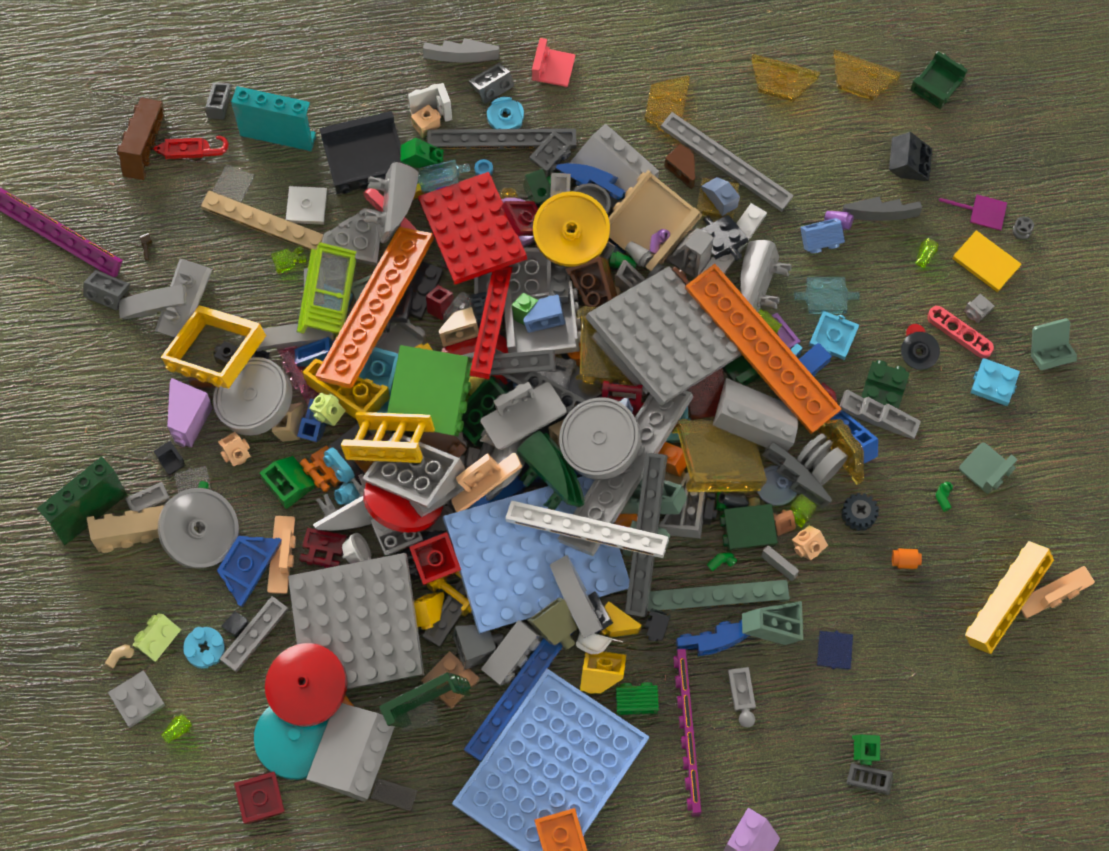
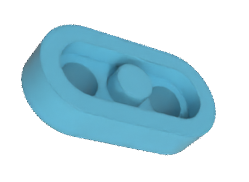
M330 448L324 452V463L334 470L337 479L344 483L350 482L354 478V473L337 450Z

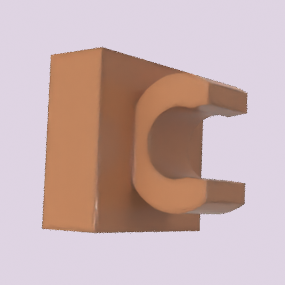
M782 510V513L778 515L773 514L776 534L778 536L796 529L794 514L791 510Z

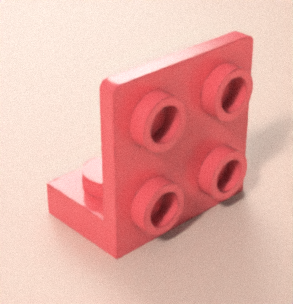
M540 38L532 67V80L568 87L575 54L551 50L547 46V39Z

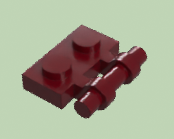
M307 527L302 547L303 549H308L309 553L308 555L301 553L299 561L306 562L310 566L314 564L324 566L325 569L340 566V561L333 560L334 555L342 556V545L347 539L346 535ZM316 552L327 553L326 558L316 557Z

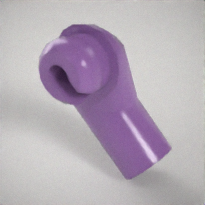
M661 229L651 236L649 249L651 254H656L660 244L670 237L668 230Z

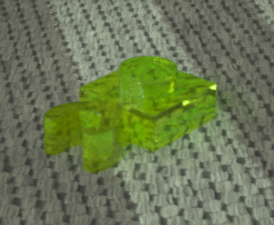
M297 247L291 253L289 248L272 253L271 257L277 273L295 268L294 262L303 263L307 261L306 255L298 256L299 253L304 252L303 247Z

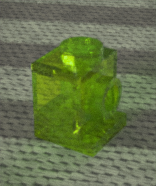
M800 494L790 507L794 514L795 523L801 528L811 518L817 507L803 494Z

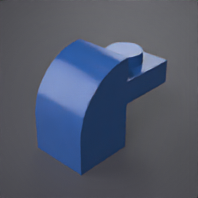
M310 398L306 417L301 419L297 437L319 442L324 434L327 423H321L314 418V413L309 409L314 399Z

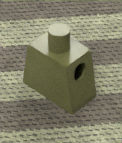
M558 597L528 619V622L548 643L556 645L560 642L565 650L575 644L570 634L577 629V626L564 599Z

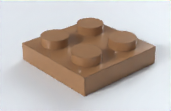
M449 651L421 681L424 684L449 672L467 678L472 689L480 679L470 669L464 670L462 662ZM451 690L438 698L452 710L465 695L453 693Z

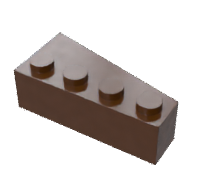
M140 98L138 105L134 106V115L132 118H129L128 129L124 131L122 143L117 147V156L120 159L123 177L145 179L144 167L149 166L150 149L153 150L155 146V134L158 135L164 116L162 101Z
M597 257L582 265L566 268L568 275L571 276L573 284L580 292L582 300L590 312L618 296L608 259Z

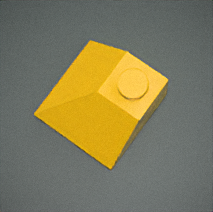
M604 651L599 654H589L586 652L580 691L590 694L602 693L621 681L624 677L626 655Z

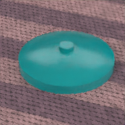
M269 706L259 718L254 732V746L261 763L270 772L275 771L276 776L290 780L307 778L329 719L313 726H296L282 720Z

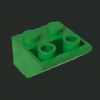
M294 456L276 460L259 473L263 483L285 509H288L317 487L314 484L315 481L303 471L304 468Z

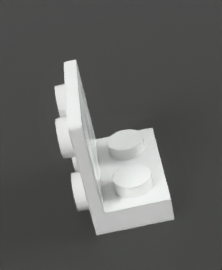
M444 83L433 84L428 88L414 90L408 94L411 115L430 105L432 109L437 108L440 115H443L445 122L452 120L451 101Z

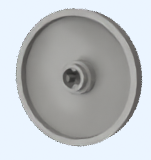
M191 488L176 494L165 504L158 520V536L165 552L177 563L195 569L211 567L223 561L239 533L238 519L231 504L217 492L205 488ZM194 527L198 528V533L194 530Z

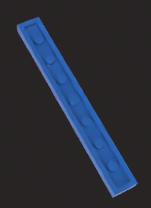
M543 638L464 748L466 753L479 762L484 759L545 670L550 667L563 649L560 642L552 645Z

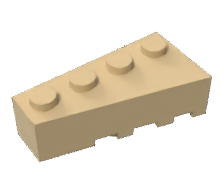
M164 506L144 508L142 513L133 510L125 511L122 516L105 514L104 519L95 520L94 516L87 517L91 541L98 552L102 553L111 552L114 548L118 547L128 548L139 542L149 543L153 539L159 538L158 520Z

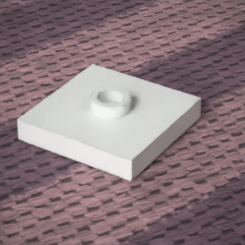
M289 186L286 220L292 223L324 225L327 188Z

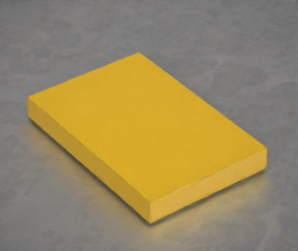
M977 230L952 258L997 293L1021 266L1020 262Z

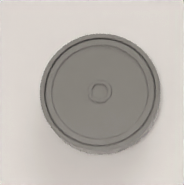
M260 357L250 358L229 389L224 387L215 388L213 397L214 409L219 419L233 432L249 436L258 435L272 429L284 418L292 401V385L285 372L273 361Z
M593 398L578 404L564 419L559 434L560 449L566 461L576 472L591 479H609L627 470L638 456L642 439L639 424L631 411L622 403L610 398Z

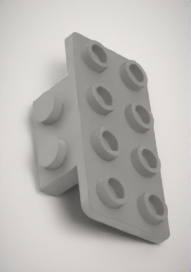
M527 382L516 386L514 390L507 394H502L494 400L496 410L483 417L481 424L496 449L503 450L564 416L567 410L549 382L535 389Z

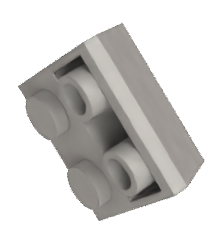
M374 519L370 520L385 556L423 541L420 532H399L381 525Z

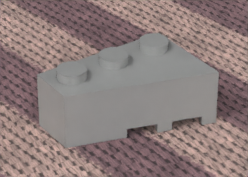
M518 620L481 670L498 684H509L515 676V671L525 664L528 659L527 657L543 640V636L527 621Z

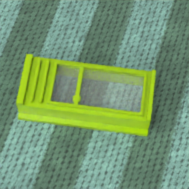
M319 242L316 250L311 249L296 332L304 334L307 327L335 333L336 340L347 318L357 251Z

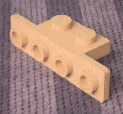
M487 453L455 477L457 482L464 488L462 492L451 500L456 512L466 510L522 468L517 454H511L498 464Z
M275 516L273 539L280 538L282 542L270 562L268 593H288V576H290V567L294 565L292 548L296 546V536H294L295 517Z
M1083 566L1032 592L1022 607L1021 612L1025 618H1029L1049 607L1055 608L1063 603L1062 600L1066 598L1070 600L1080 594L1081 590L1093 585L1095 581L1087 568Z

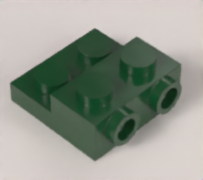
M872 361L861 397H869L883 405L890 404L899 409L910 373L906 372V369L902 366H895L893 368L887 366L888 364L885 361Z

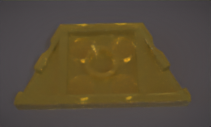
M837 50L833 52L838 89L873 100L880 92L886 90L894 80L897 81L901 73Z
M752 54L751 57L759 93L794 102L820 76V72L756 54Z
M687 75L651 84L645 113V120L656 125L659 130L664 132L661 129V125L671 112L680 118L683 117L690 76Z
M842 419L828 420L818 431L827 437L826 442L828 440L833 442L831 450L838 447L848 456L843 467L855 484L863 483L864 450L861 443L854 438L849 426L844 424Z

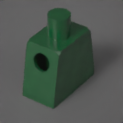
M543 168L525 175L523 188L529 201H534L539 209L550 198V186Z

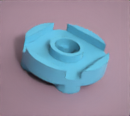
M500 97L495 99L492 105L488 107L487 120L493 129H519L522 126L524 110L518 101L516 102L510 97ZM503 112L510 114L507 118L502 117Z
M196 627L188 634L183 645L184 654L190 664L201 669L216 665L225 653V644L222 636L218 631L210 627ZM208 643L207 646L209 647V650H204V652H200V645Z

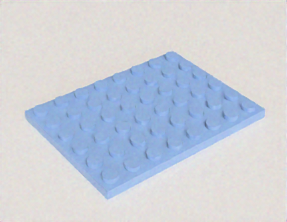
M584 476L578 478L583 496L586 495L595 479ZM550 486L443 516L446 530L461 567L459 572L479 634L516 623L518 620L530 619L558 597L564 599L550 564L566 555L569 556L584 584L587 595L595 591L599 597H603L628 589L629 577L620 549L601 544L594 556H591L560 543L557 539L560 534L506 522L505 518L511 501L547 509L548 507L543 504L554 493ZM562 500L555 511L573 515L577 507L566 504Z
M546 669L455 798L452 805L518 851H543L534 819L575 808L584 836L649 740V736L549 669Z

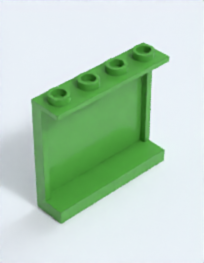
M400 345L387 413L431 415L435 428L434 432L459 437V433L462 432L464 425L462 416L467 409L466 394L470 392L471 388L469 375L473 358Z

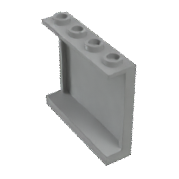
M569 281V303H561L566 324L531 333L527 332L526 326L514 320L511 305L519 296L512 297L511 289H508L504 306L508 353L551 349L555 350V354L580 351L579 343H583L582 333L577 329L581 328L580 317H576V314H579L578 302H574V300H578L577 289H573L572 281ZM549 292L531 294L529 296L539 300L548 297Z

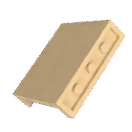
M647 170L646 173L643 172L638 177V183L627 190L625 193L626 197L622 202H618L614 206V212L608 218L610 223L609 238L624 250L631 241L649 250L653 234L661 229H666L670 232V237L660 244L657 253L652 254L653 258L645 266L649 271H652L658 263L663 264L702 217V214Z

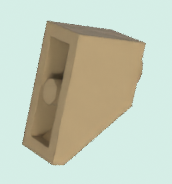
M472 307L452 313L440 328L439 334L443 347L478 337L479 329Z

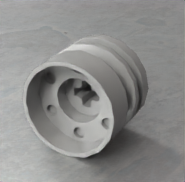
M820 434L811 440L796 459L808 471L812 468L814 469L811 474L821 485L828 482L848 458L838 447L829 452L833 442L830 440L825 442L827 437L824 434Z

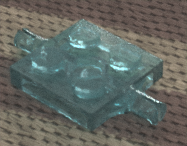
M456 159L419 168L420 173L418 174L417 184H420L422 192H431L440 187L459 183V174L471 171L469 163L458 166Z
M807 277L806 292H794V300H806L808 314H822L823 311L831 314H847L848 300L860 299L859 292H848L845 277Z

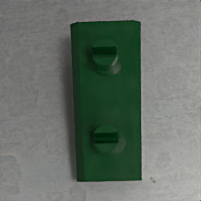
M539 430L525 440L517 449V454L530 467L519 480L523 481L525 486L530 487L539 475L553 489L554 493L543 504L548 507L547 509L555 510L562 500L572 506H583L585 500L578 478L553 439L547 433L543 434Z

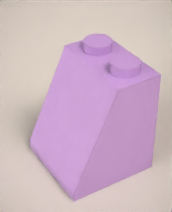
M171 379L167 426L174 443L181 447H185V445L192 447L213 407L206 392Z
M748 808L724 851H774L780 837L765 817Z

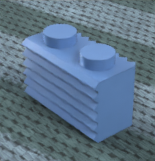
M837 218L800 227L804 249L808 252L810 251V253L821 252V248L825 247L829 249L838 248L839 244L845 243L841 220Z

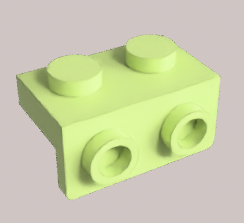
M159 613L157 615L154 614L148 620V626L144 631L141 630L135 636V642L133 643L135 648H138L155 662L181 631L165 615Z

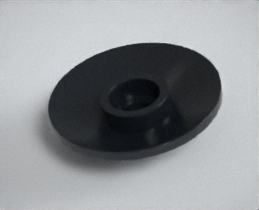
M914 332L903 341L901 355L905 363L911 368L925 370L937 362L940 355V347L932 335L926 332ZM920 349L922 355H917L916 350Z

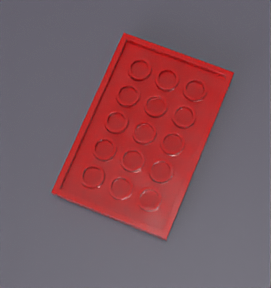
M489 172L418 196L420 205L455 285L527 260V255L520 239L502 208L503 202Z

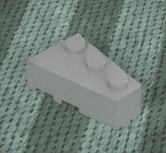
M696 228L677 245L666 261L696 278L710 261L714 237L709 232Z
M686 473L681 483L688 497L679 514H666L659 525L660 528L667 530L670 536L701 539L709 484L707 474Z

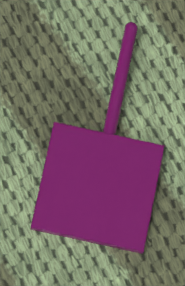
M976 194L973 207L943 198L938 199L940 202L973 210L970 223L999 231L1002 229L1007 202Z

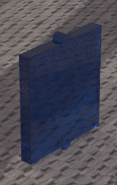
M819 631L817 666L831 667L833 670L835 668L850 670L853 634L839 633L838 631Z

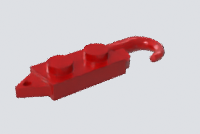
M216 136V139L223 142V146L218 149H210L208 141L202 138L165 139V142L157 145L153 150L165 156V159L203 158V156L223 155L228 150L229 144L223 136Z

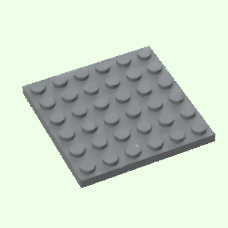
M670 266L599 306L586 316V319L661 406L742 355L736 345L725 336L720 327L713 322L712 318L685 289L686 285L672 271Z
M406 553L288 576L297 645L304 643L318 644L332 651L345 668L347 689L424 675Z

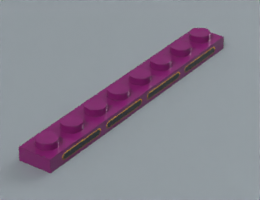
M0 188L1 212L112 277L118 276L122 259Z
M677 649L676 656H673V666L678 669V676H675V686L680 690V696H677V707L681 708L682 716H679V728L683 729L684 736L681 737V749H685L686 757H683V769H687L688 774L684 781L685 790H689L690 798L686 799L687 811H691L692 817H697L701 815V803L686 649Z

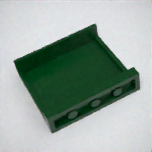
M101 456L41 504L37 510L45 517L52 528V532L66 545L88 527L87 517L94 516V519L97 520L127 496V493L114 469Z
M446 672L379 706L388 726L406 728L412 725L407 712L451 690L456 694L470 696L469 690L471 686L467 678Z

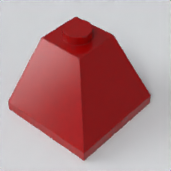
M448 532L409 547L423 585L461 570Z

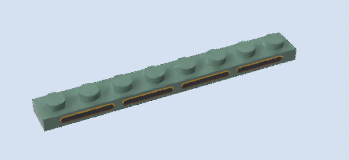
M787 580L650 591L647 613H650L652 608L662 612L785 602L790 599Z

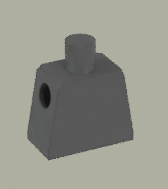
M476 625L456 626L453 634L464 670L487 662L496 650V647L504 640L502 633L491 635V632L487 631L479 634Z

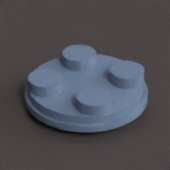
M770 466L764 469L756 481L758 495L767 504H772V506L786 505L797 494L789 489L792 482L776 472L778 466Z

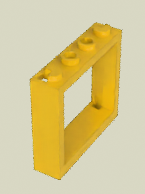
M199 305L163 353L161 359L166 365L165 368L170 372H178L185 377H193L201 382L206 381L216 387L229 389L262 343L266 334L259 323ZM206 324L246 336L221 373L181 360Z

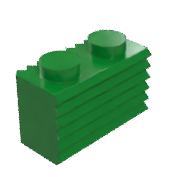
M651 682L641 683L640 686H632L631 683L620 684V687H616L617 715L658 714V686H653Z

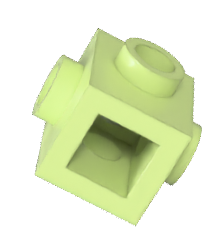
M320 393L314 399L313 404L309 408L314 413L315 419L332 426L336 425L346 411L338 403L339 399L332 394L326 395Z

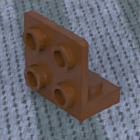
M424 432L419 441L458 458L466 450L465 444L456 436Z

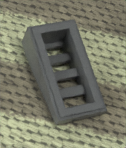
M213 82L205 106L207 118L225 119L232 84Z
M851 763L847 784L889 795L893 773ZM857 770L861 771L859 781H855ZM865 772L869 773L867 783H863ZM877 775L876 783L872 785L873 776ZM882 777L886 778L884 787L880 786Z

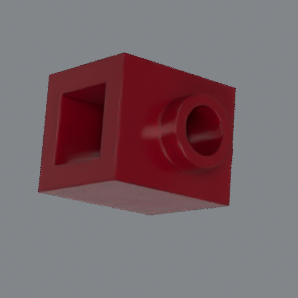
M439 285L426 295L427 312L443 320L454 310L453 293Z

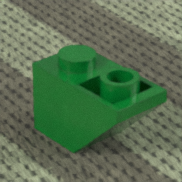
M414 138L401 145L400 162L413 168L443 167V150L418 138Z

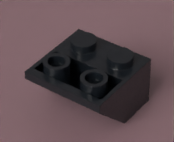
M912 132L892 137L889 170L899 178L929 181L932 147Z

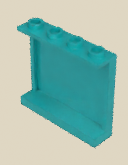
M236 86L231 103L240 136L312 151L316 132L310 131L307 111L310 102Z

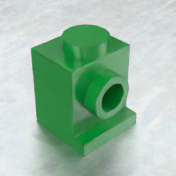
M852 735V740H854V760L860 761V765H872L873 761H880V736Z

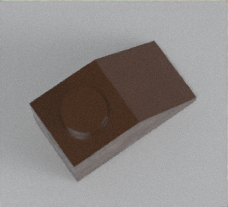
M680 143L665 157L664 167L690 189H693L695 184L694 154L691 149L684 147Z

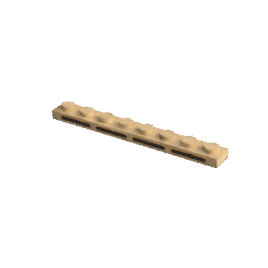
M208 191L201 204L202 210L311 251V249L316 250L319 242L322 243L323 234L212 191ZM322 255L326 258H336L332 256Z

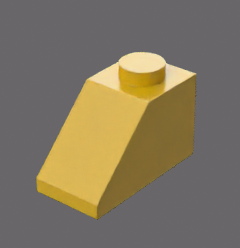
M444 591L425 594L414 600L417 627H421L422 630L429 629L440 620Z
M610 602L605 605L613 624L599 632V634L617 637L638 634L641 631V624Z

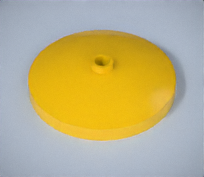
M572 191L556 194L540 206L534 218L533 235L539 251L548 260L561 266L576 267L597 258L603 252L609 240L610 223L605 209L596 199L584 193Z

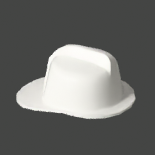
M359 533L352 534L343 543L342 550L344 555L342 558H346L350 564L371 560L370 548L366 540Z
M580 632L576 646L589 654H599L606 649L612 640L622 643L623 641L595 633L583 638Z

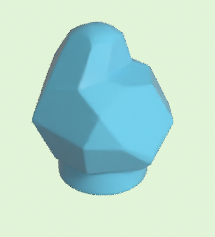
M343 483L334 492L335 500L339 505H347L360 496L353 483Z

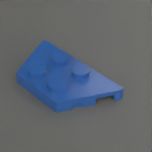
M238 536L217 569L229 591L236 599L237 604L242 608L279 549L282 539Z

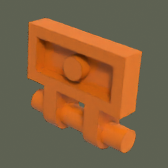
M327 445L311 455L310 459L313 463H309L306 458L300 462L304 468L303 471L310 475L315 481L314 484L324 492L330 489V486L327 484L328 482L334 487L342 483L337 479L334 470L324 463V452L329 449ZM319 469L324 474V476H320V474L316 470Z

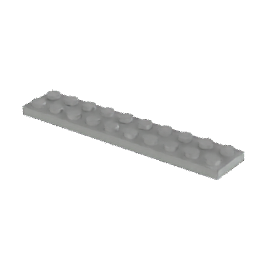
M684 391L662 406L650 393L635 416L642 438L637 458L623 473L609 479H595L584 496V505L577 507L573 515L614 524L643 478L646 452L659 453L693 399L691 392ZM561 534L557 538L560 543L591 556H594L601 545Z

